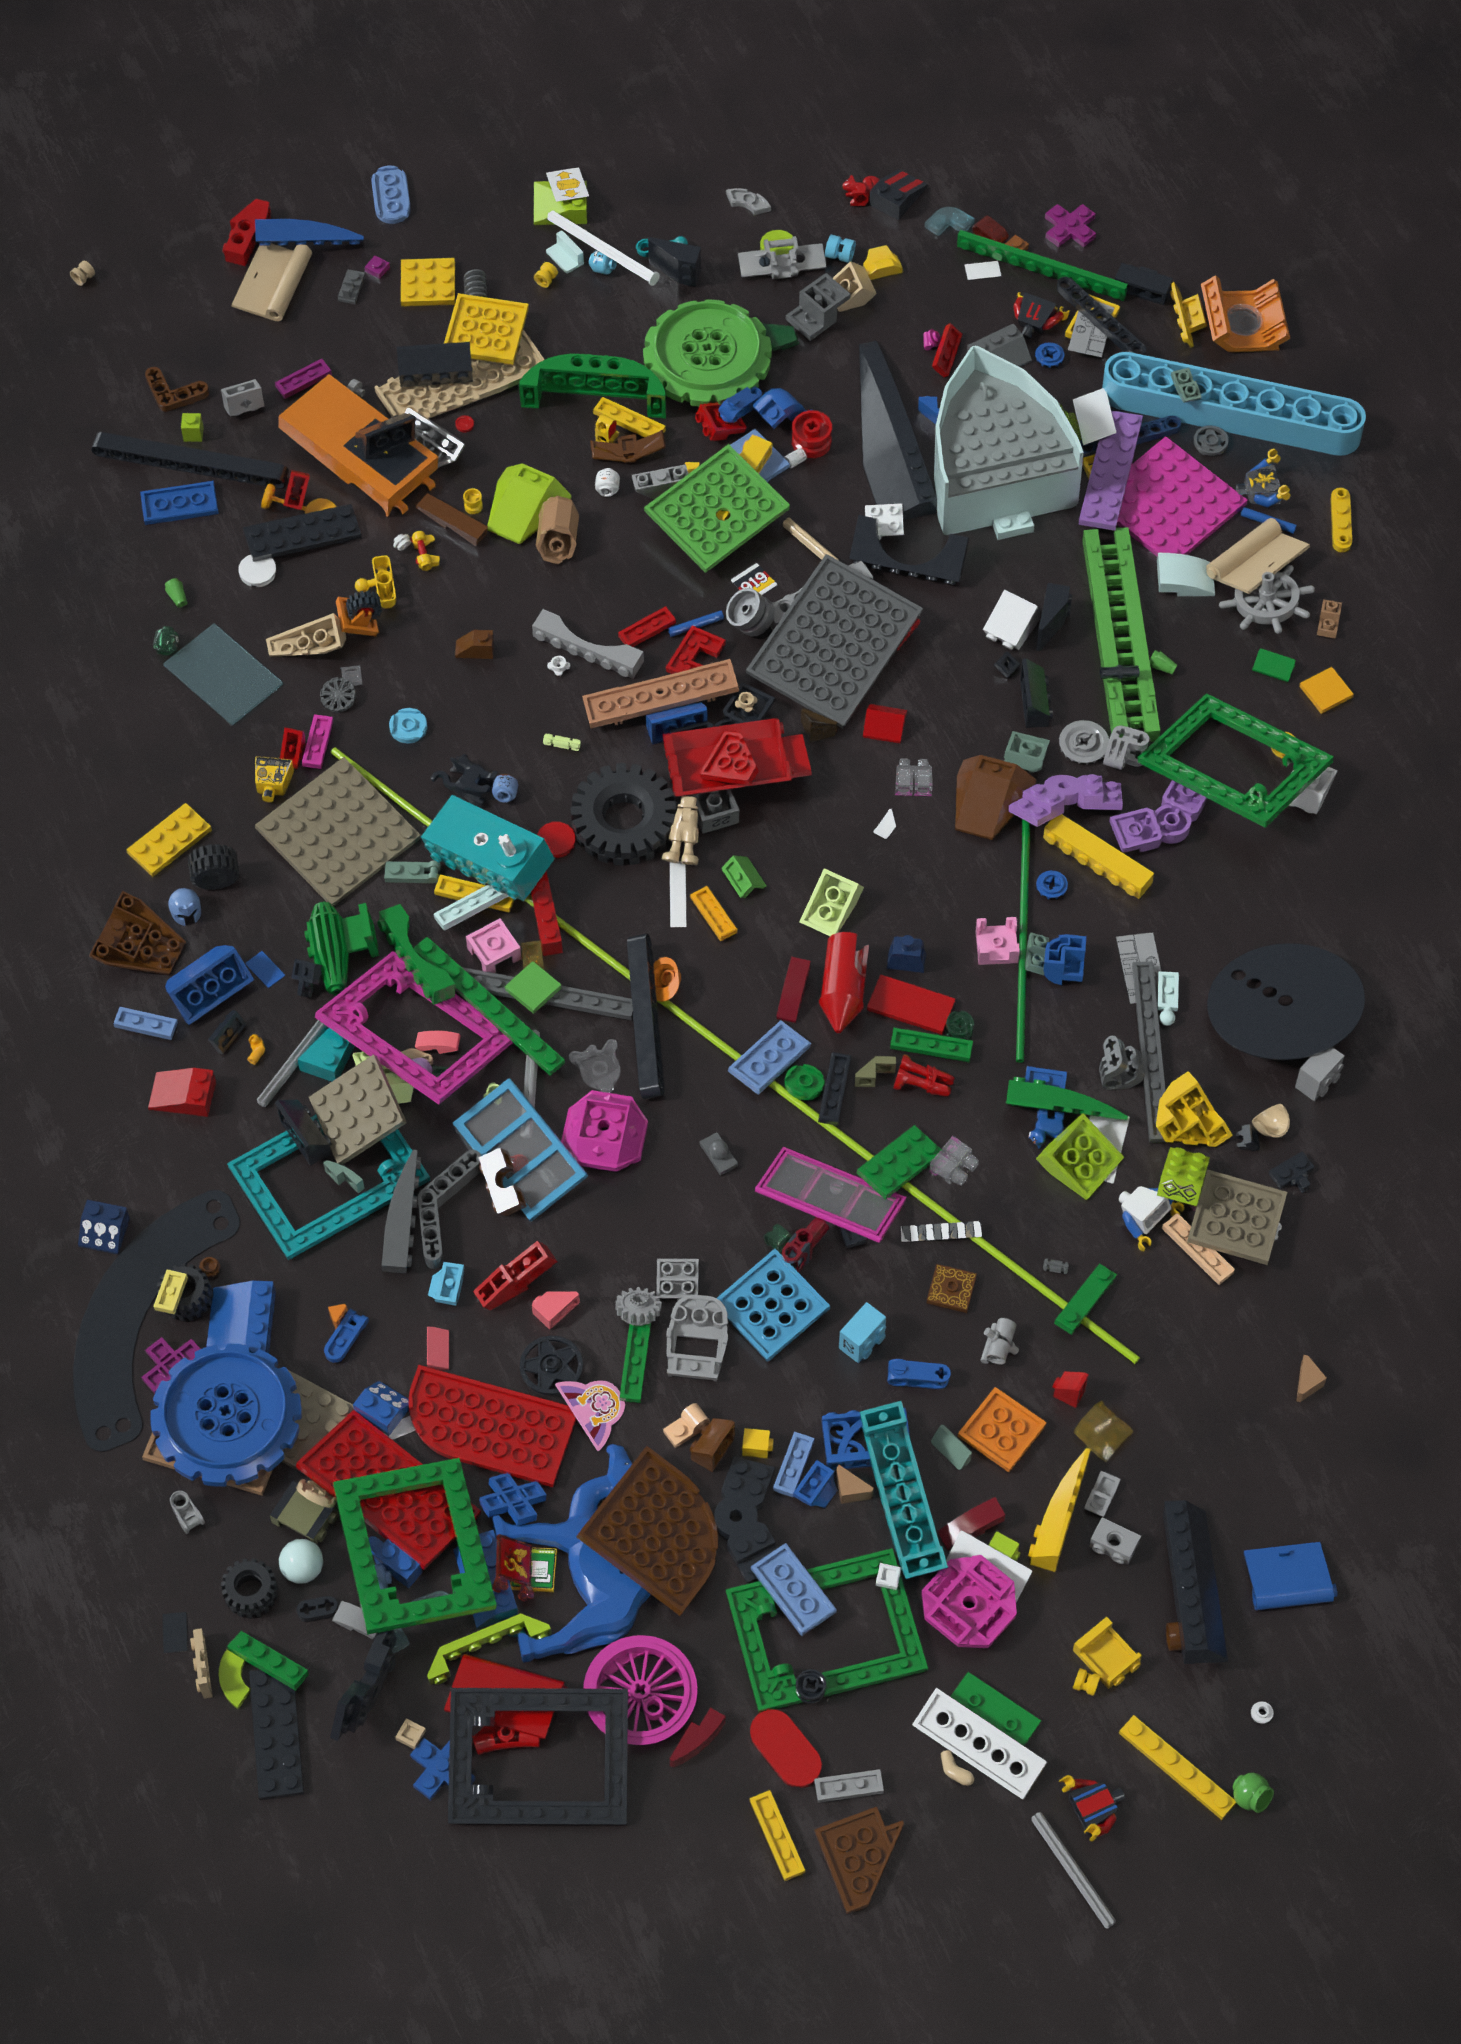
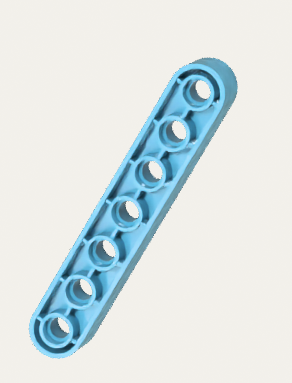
M1131 352L1117 353L1111 356L1105 364L1102 388L1107 392L1109 405L1117 409L1158 418L1177 416L1182 423L1200 427L1217 426L1225 432L1338 456L1354 452L1361 441L1366 414L1358 402L1349 398ZM1189 368L1193 380L1197 382L1202 398L1183 403L1171 378V372Z

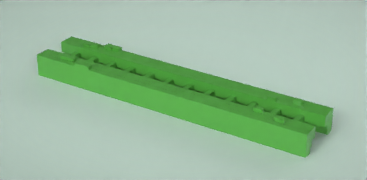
M1129 527L1116 528V531H1114L1115 544L1100 545L1098 529L1084 530L1083 548L1101 667L1134 664V666L1138 665L1140 670L1139 678H1122V680H1117V678L1103 679L1111 733L1116 726H1126L1133 729L1144 728V732L1148 734L1149 739L1153 742L1160 736V725ZM1102 558H1118V560H1102ZM1105 573H1120V575L1105 576ZM1122 588L1119 591H1107V589ZM1125 603V606H1109V604ZM1127 618V621L1112 622V619ZM1129 633L1130 637L1114 638V634ZM1132 649V653L1117 654L1116 650ZM1121 681H1137V684L1133 685L1121 684ZM1139 696V700L1124 701L1123 697ZM1141 712L1142 716L1126 717V713Z

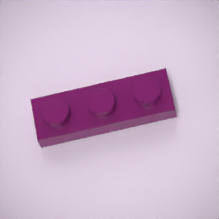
M320 359L275 382V386L284 399L321 381L328 374L332 375L324 360Z

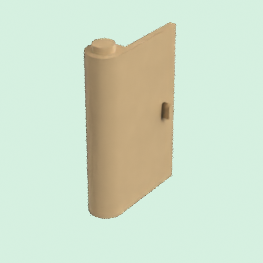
M270 243V246L259 245L234 298L232 307L274 321H281L312 255L310 248L307 245L300 244L293 251Z
M1269 518L1206 566V572L1211 579L1249 594L1262 584V575L1265 572L1276 574L1310 548V544L1283 534L1279 523L1275 519Z

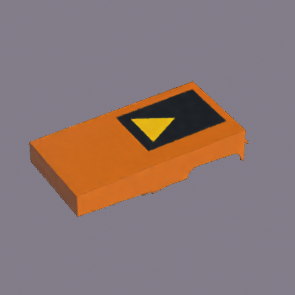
M330 374L279 415V428L348 485L354 483L384 509L387 517L390 515L393 507L399 508L401 513L404 514L408 507L402 500L421 483L425 484L429 491L435 487V482L429 476L438 469V456L416 439L365 460L355 444V432L373 426L378 422L388 420V418Z

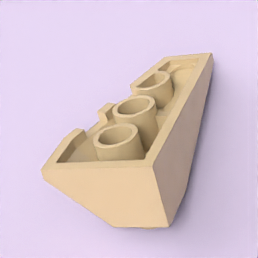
M333 613L267 638L266 642L270 657L326 654L343 647L346 641V633L341 631L339 618Z

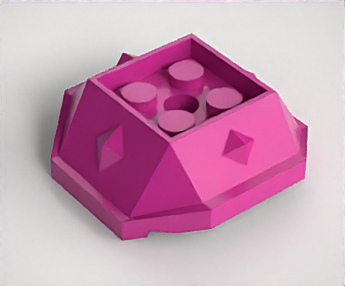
M592 1090L568 1109L561 1142L581 1166L617 1172L632 1163L641 1161L648 1129V1120L631 1096ZM603 1127L608 1128V1130L602 1131L600 1129Z
M982 1555L950 1559L947 1562L948 1568L940 1570L922 1590L924 1619L957 1647L989 1648L1016 1618L1014 1581ZM971 1602L974 1604V1607L966 1608L963 1604Z

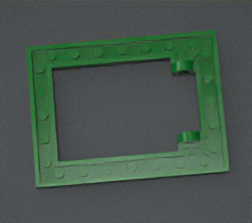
M1206 693L1138 756V763L1266 828L1333 763L1334 756ZM1211 717L1285 754L1282 758L1283 765L1287 767L1290 763H1293L1294 772L1270 795H1267L1266 788L1260 783H1256L1244 795L1170 757V755Z
M460 1458L333 1482L367 1635L496 1609L497 1605ZM443 1484L465 1573L451 1575L453 1594L399 1604L396 1587L380 1589L360 1500Z
M893 1548L807 1569V1571L821 1590L876 1577L880 1563L896 1567L898 1565ZM901 1575L897 1590L881 1587L900 1653L823 1672L822 1674L826 1680L824 1697L928 1671ZM760 1581L726 1589L727 1599L758 1712L761 1713L765 1710L802 1703L803 1701L796 1694L795 1685L797 1679H795L792 1665L780 1664L770 1671L757 1621L762 1620V1615L770 1613V1617L776 1616L777 1611L774 1599Z

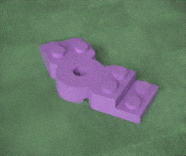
M1094 774L1082 775L1078 778L1069 775L1052 776L1045 781L1044 785L1036 784L1024 790L1023 798L1009 805V812L1038 827L1063 814L1064 805L1077 803V806L1082 809L1122 810L1121 783L1113 781L1104 783L1102 782V776Z
M1172 780L1162 797V806L1155 812L1149 808H1144L1110 817V824L1122 853L1136 849L1144 852L1159 848L1162 842L1169 844L1181 842L1188 836L1191 822L1197 820L1207 798Z

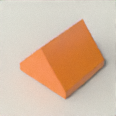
M345 1304L328 1307L335 1329L348 1312L347 1305Z

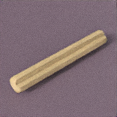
M791 518L783 521V527L820 559H823L828 554L839 560Z

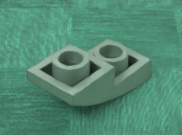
M1189 368L1171 372V378L1183 403L1202 398L1197 382L1193 380Z
M1030 933L1026 951L1025 970L1044 975L1045 948L1047 942H1049L1048 937Z

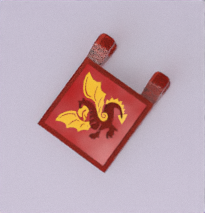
M501 1534L497 1535L496 1577L492 1586L494 1592L500 1593L501 1590H507V1580L521 1584L518 1598L521 1601H527V1598L533 1599L534 1591L531 1587L532 1545Z

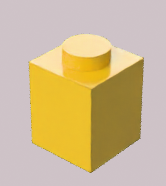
M744 1428L742 1456L768 1458V1451H773L774 1439L770 1438V1431Z

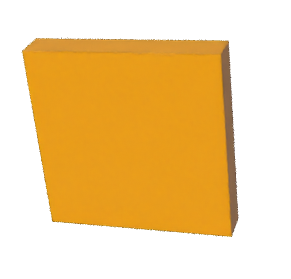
M1332 667L1300 683V688L1321 714L1353 698L1354 695Z

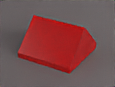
M869 704L866 712L863 737L900 744L907 710Z

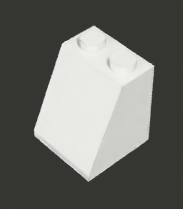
M1004 590L983 630L987 634L986 637L994 642L999 640L1003 642L1002 645L1010 650L1013 648L1019 650L1041 619L1042 612L1037 605Z

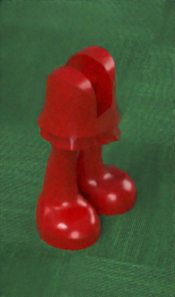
M904 1054L893 1089L900 1090L904 1084H910L927 1090V1093H931V1095L949 1096L951 1088L947 1085H953L955 1077L935 1067L932 1068L927 1065L926 1068L913 1062L908 1055ZM908 1072L920 1074L922 1076H925L926 1079L910 1074Z

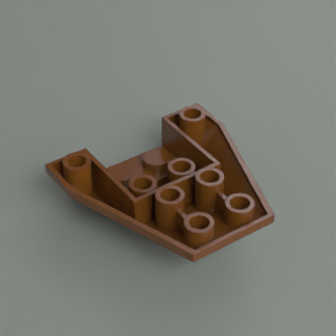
M984 755L963 760L957 774L955 830L993 840L1014 816V814L1009 812V805L1023 798V791L1034 786L1036 779L1017 764Z
M122 891L89 957L108 966L169 975L186 941L142 900Z

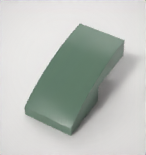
M327 1160L324 1162L325 1172L338 1185L346 1181L358 1194L365 1189L363 1179L352 1170L335 1162Z

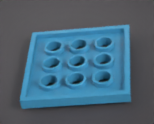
M776 1249L772 1250L717 1297L726 1308L727 1319L767 1362L830 1309V1305L790 1263L783 1260L782 1255ZM771 1273H777L779 1278L777 1281L772 1282L768 1280V1276ZM761 1286L764 1290L760 1295H755L752 1293L754 1287ZM785 1287L793 1289L792 1294L789 1296H784L781 1291ZM744 1299L748 1302V1305L745 1308H739L736 1306L737 1302ZM773 1300L777 1302V1306L774 1309L766 1308V1303ZM802 1301L807 1304L804 1310H797L795 1308L798 1302ZM753 1314L762 1316L761 1320L757 1323L750 1321V1318ZM789 1315L791 1320L789 1323L783 1324L779 1321L780 1317ZM772 1328L775 1330V1334L772 1337H766L764 1331Z

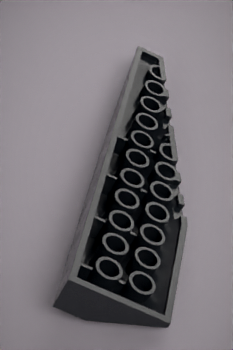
M877 341L859 344L863 468L876 505L902 504L903 520L935 514L937 511V498L909 418Z

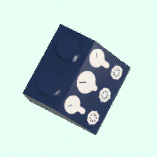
M87 1200L81 1216L78 1246L119 1254L130 1220L127 1208Z

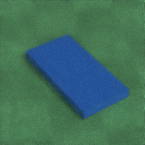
M214 481L140 492L145 525L219 514Z

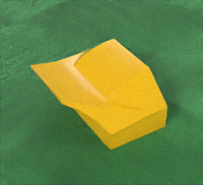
M887 245L869 249L867 259L863 263V267H865L870 280L899 274L903 270L898 256L893 254Z

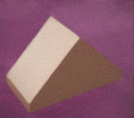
M1303 1355L1301 1362L1297 1402L1303 1401L1324 1387L1326 1381L1325 1375L1308 1355Z
M838 1465L836 1478L841 1504L872 1499L874 1488Z

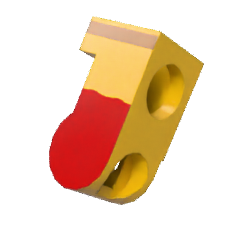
M601 414L596 422V441L615 443L618 439L617 437H619V432L616 431L617 421Z

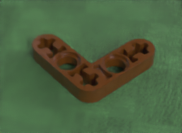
M150 367L145 372L146 381L162 411L175 410L203 400L209 395L208 385L204 381H197L170 391L159 368ZM151 375H155L157 377V380L154 381V378ZM157 387H164V388H165V389H164L163 391H161V392H157V391L155 390ZM181 394L188 395V397L185 399L179 398ZM164 397H166L168 404L163 401Z

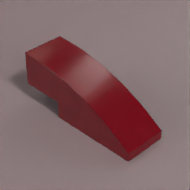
M791 956L776 1019L796 1023L806 990L811 961Z
M996 1497L957 1517L938 1530L937 1534L948 1551L952 1549L961 1530L976 1538L984 1534L985 1530L1004 1522L1005 1513Z
M710 1708L700 1726L691 1722L669 1759L670 1766L675 1768L687 1762L707 1747L725 1725L726 1716Z

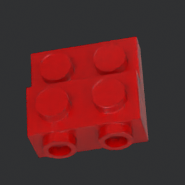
M718 402L700 404L695 418L697 423L702 424L704 435L708 436L711 441L726 440L729 434L745 433L747 427L742 418H739L735 423L722 420L718 412L721 405Z

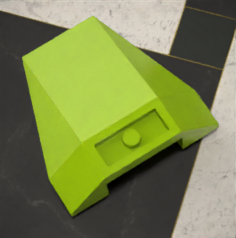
M525 464L507 467L497 482L488 521V531L521 544L538 531L539 513L543 503L548 498L561 496L571 499L572 495L553 476Z

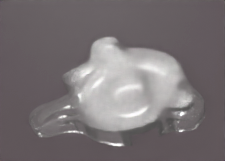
M609 1039L602 1050H598L595 1045H590L584 1052L572 1051L569 1054V1060L579 1068L581 1077L586 1085L601 1092L610 1093L613 1091L614 1084L620 1076V1065L615 1056L617 1049L616 1040Z

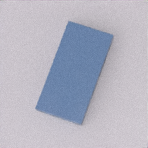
M780 1020L728 1068V1072L759 1095L811 1047V1043Z
M786 1543L751 1566L752 1572L801 1636L837 1612V1609Z

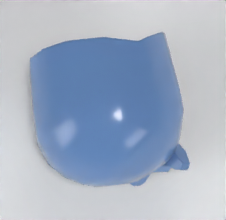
M180 888L171 894L168 906L173 919L178 924L186 926L184 918L178 915L190 916L196 910V913L193 915L196 923L201 916V904L197 893L188 888Z

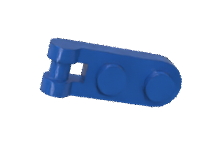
M349 1309L325 1345L324 1353L326 1359L333 1363L342 1361L361 1331L367 1326L369 1318L364 1315L360 1316L355 1310ZM353 1321L356 1323V1325L353 1326L350 1323Z

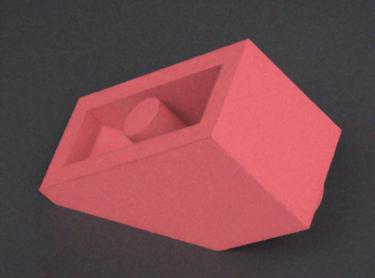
M546 1292L542 1296L539 1295L532 1303L533 1315L547 1328L551 1329L580 1303L579 1294L577 1292Z

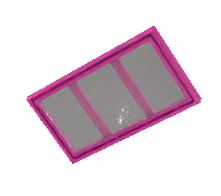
M786 1147L781 1149L755 1187V1192L878 1243L882 1241L906 1201V1197L898 1193L892 1194L885 1200L863 1179Z

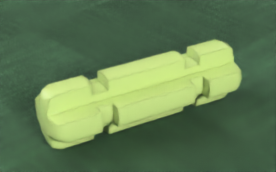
M545 734L543 738L544 745L551 746L554 744V747L565 749L570 747L571 750L579 751L581 747V741L578 739L570 740L571 738L557 735L553 737L552 734Z

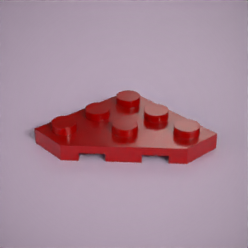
M725 731L699 775L702 779L750 786L759 770L742 734Z

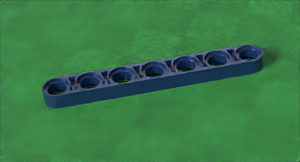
M1167 416L1142 423L1140 432L1143 433V436L1138 437L1137 444L1178 433L1181 428L1180 418L1177 416ZM1174 422V423H1176L1178 426H1177V427H1170V426L1168 425V423ZM1158 427L1160 431L1153 432L1151 428ZM1082 440L1079 441L1082 448L1084 446L1092 448L1091 451L1083 450V458L1096 454L1099 440L1083 445Z

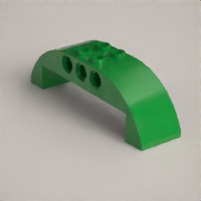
M591 354L558 355L545 359L530 368L519 382L521 407L539 409L541 393L545 391L647 399L648 417L666 418V392L659 378L644 365L622 357Z

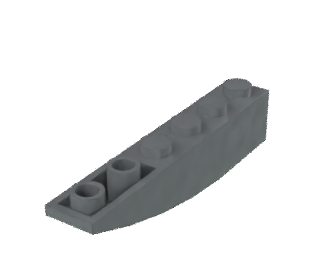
M413 1150L407 1160L391 1199L385 1225L382 1272L406 1273L407 1267H411L412 1255H409L408 1251L409 1247H413L414 1235H410V1229L415 1228L416 1215H412V1208H417V1196H414V1188L418 1189L419 1176H416V1169H420L421 1157H417V1150Z

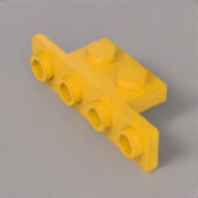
M1175 282L1171 283L1172 290L1170 294L1173 301L1176 302L1174 309L1176 314L1179 315L1177 319L1178 325L1183 330L1181 337L1183 342L1188 343L1190 348H1192L1194 344L1191 333L1207 326L1201 299L1197 294L1182 300L1180 290Z

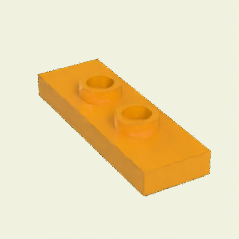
M708 886L690 894V898L720 942L737 933V928Z

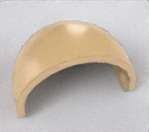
M1277 1104L1258 1114L1252 1120V1124L1259 1133L1277 1138L1285 1135L1288 1131L1290 1118L1285 1107L1282 1104Z

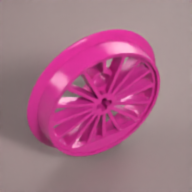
M630 1636L609 1644L594 1658L585 1676L583 1689H622L601 1686L607 1679L628 1689V1706L631 1705L628 1709V1718L636 1705L637 1709L633 1731L628 1730L627 1744H653L672 1736L687 1722L693 1712L697 1699V1680L689 1660L677 1647L653 1636ZM645 1654L641 1680H639L634 1660ZM648 1655L660 1657L645 1681ZM663 1661H667L673 1666L650 1683ZM630 1662L635 1681L632 1680L623 1668ZM620 1670L630 1684L615 1677L613 1674ZM675 1672H678L681 1677V1681L655 1687ZM681 1686L684 1687V1696L658 1693ZM637 1690L644 1691V1694H637ZM662 1700L682 1703L679 1710L676 1711L663 1704ZM641 1705L649 1731H637ZM656 1705L660 1709L656 1713H651L648 1711V1707ZM664 1710L674 1715L667 1723L662 1718ZM588 1711L595 1725L605 1733L606 1715L603 1712ZM649 1719L659 1720L662 1726L652 1730Z

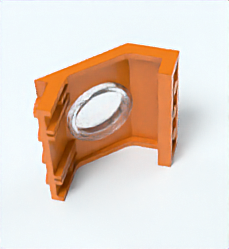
M1216 275L1201 284L1212 339L1226 351L1280 350L1279 345L1290 339L1279 285L1276 280L1273 279L1253 291H1222L1220 278Z

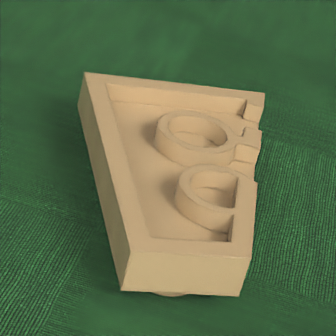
M202 1628L193 1630L194 1638H190L192 1651H195L196 1658H193L195 1672L197 1671L198 1675L196 1687L198 1692H202L204 1699L211 1698L213 1696L205 1636Z

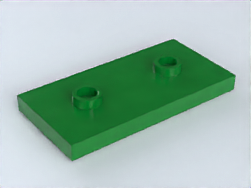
M969 1672L950 1696L1023 1746L1026 1745L1041 1723L1040 1719Z

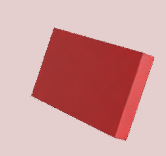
M880 974L867 1010L942 1035L956 999Z

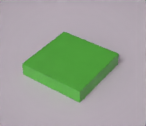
M533 961L505 986V990L533 1014L562 989L558 981Z

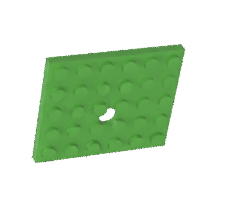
M728 444L645 506L644 511L706 573L789 510L790 504ZM719 510L729 511L731 516L728 520L722 521L716 517V513Z

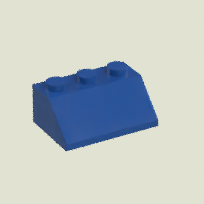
M702 702L646 715V727L652 745L664 742L663 734L670 733L671 729L707 721V708Z

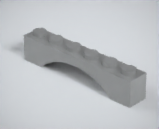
M543 609L532 625L533 637L537 640L550 643L554 647L564 649L572 655L583 657L591 663L594 662L603 666L605 669L616 671L624 677L634 679L644 663L643 651L627 644L602 646L586 642L569 631L560 616Z

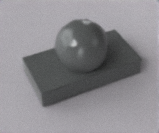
M717 1132L700 1141V1146L720 1176L738 1167V1163L729 1151L727 1143L721 1139Z

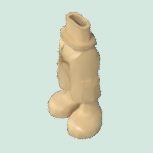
M681 797V804H678L674 823L670 828L669 839L673 842L669 852L663 853L662 860L679 863L681 842H685L681 863L698 865L699 859L693 852V844L698 843L699 833L697 828V798Z

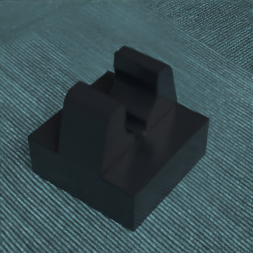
M1250 1124L1242 1126V1130L1236 1133V1137L1244 1140L1241 1143H1237V1146L1241 1150L1250 1149L1252 1152L1260 1150L1258 1131Z

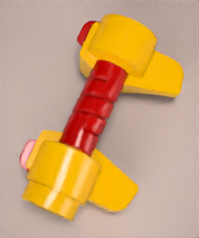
M423 531L413 533L410 540L413 543L414 549L419 550L420 555L416 559L419 568L423 571H428L432 567L438 566L440 557L427 554L425 547L435 541L434 536L425 535Z

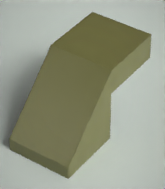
M875 1056L855 1074V1087H875L876 1073H895L896 1057Z

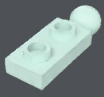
M1176 972L1158 973L1157 1010H1162L1159 1019L1166 1026L1174 1023L1175 1014L1172 1011L1178 1010L1179 973Z

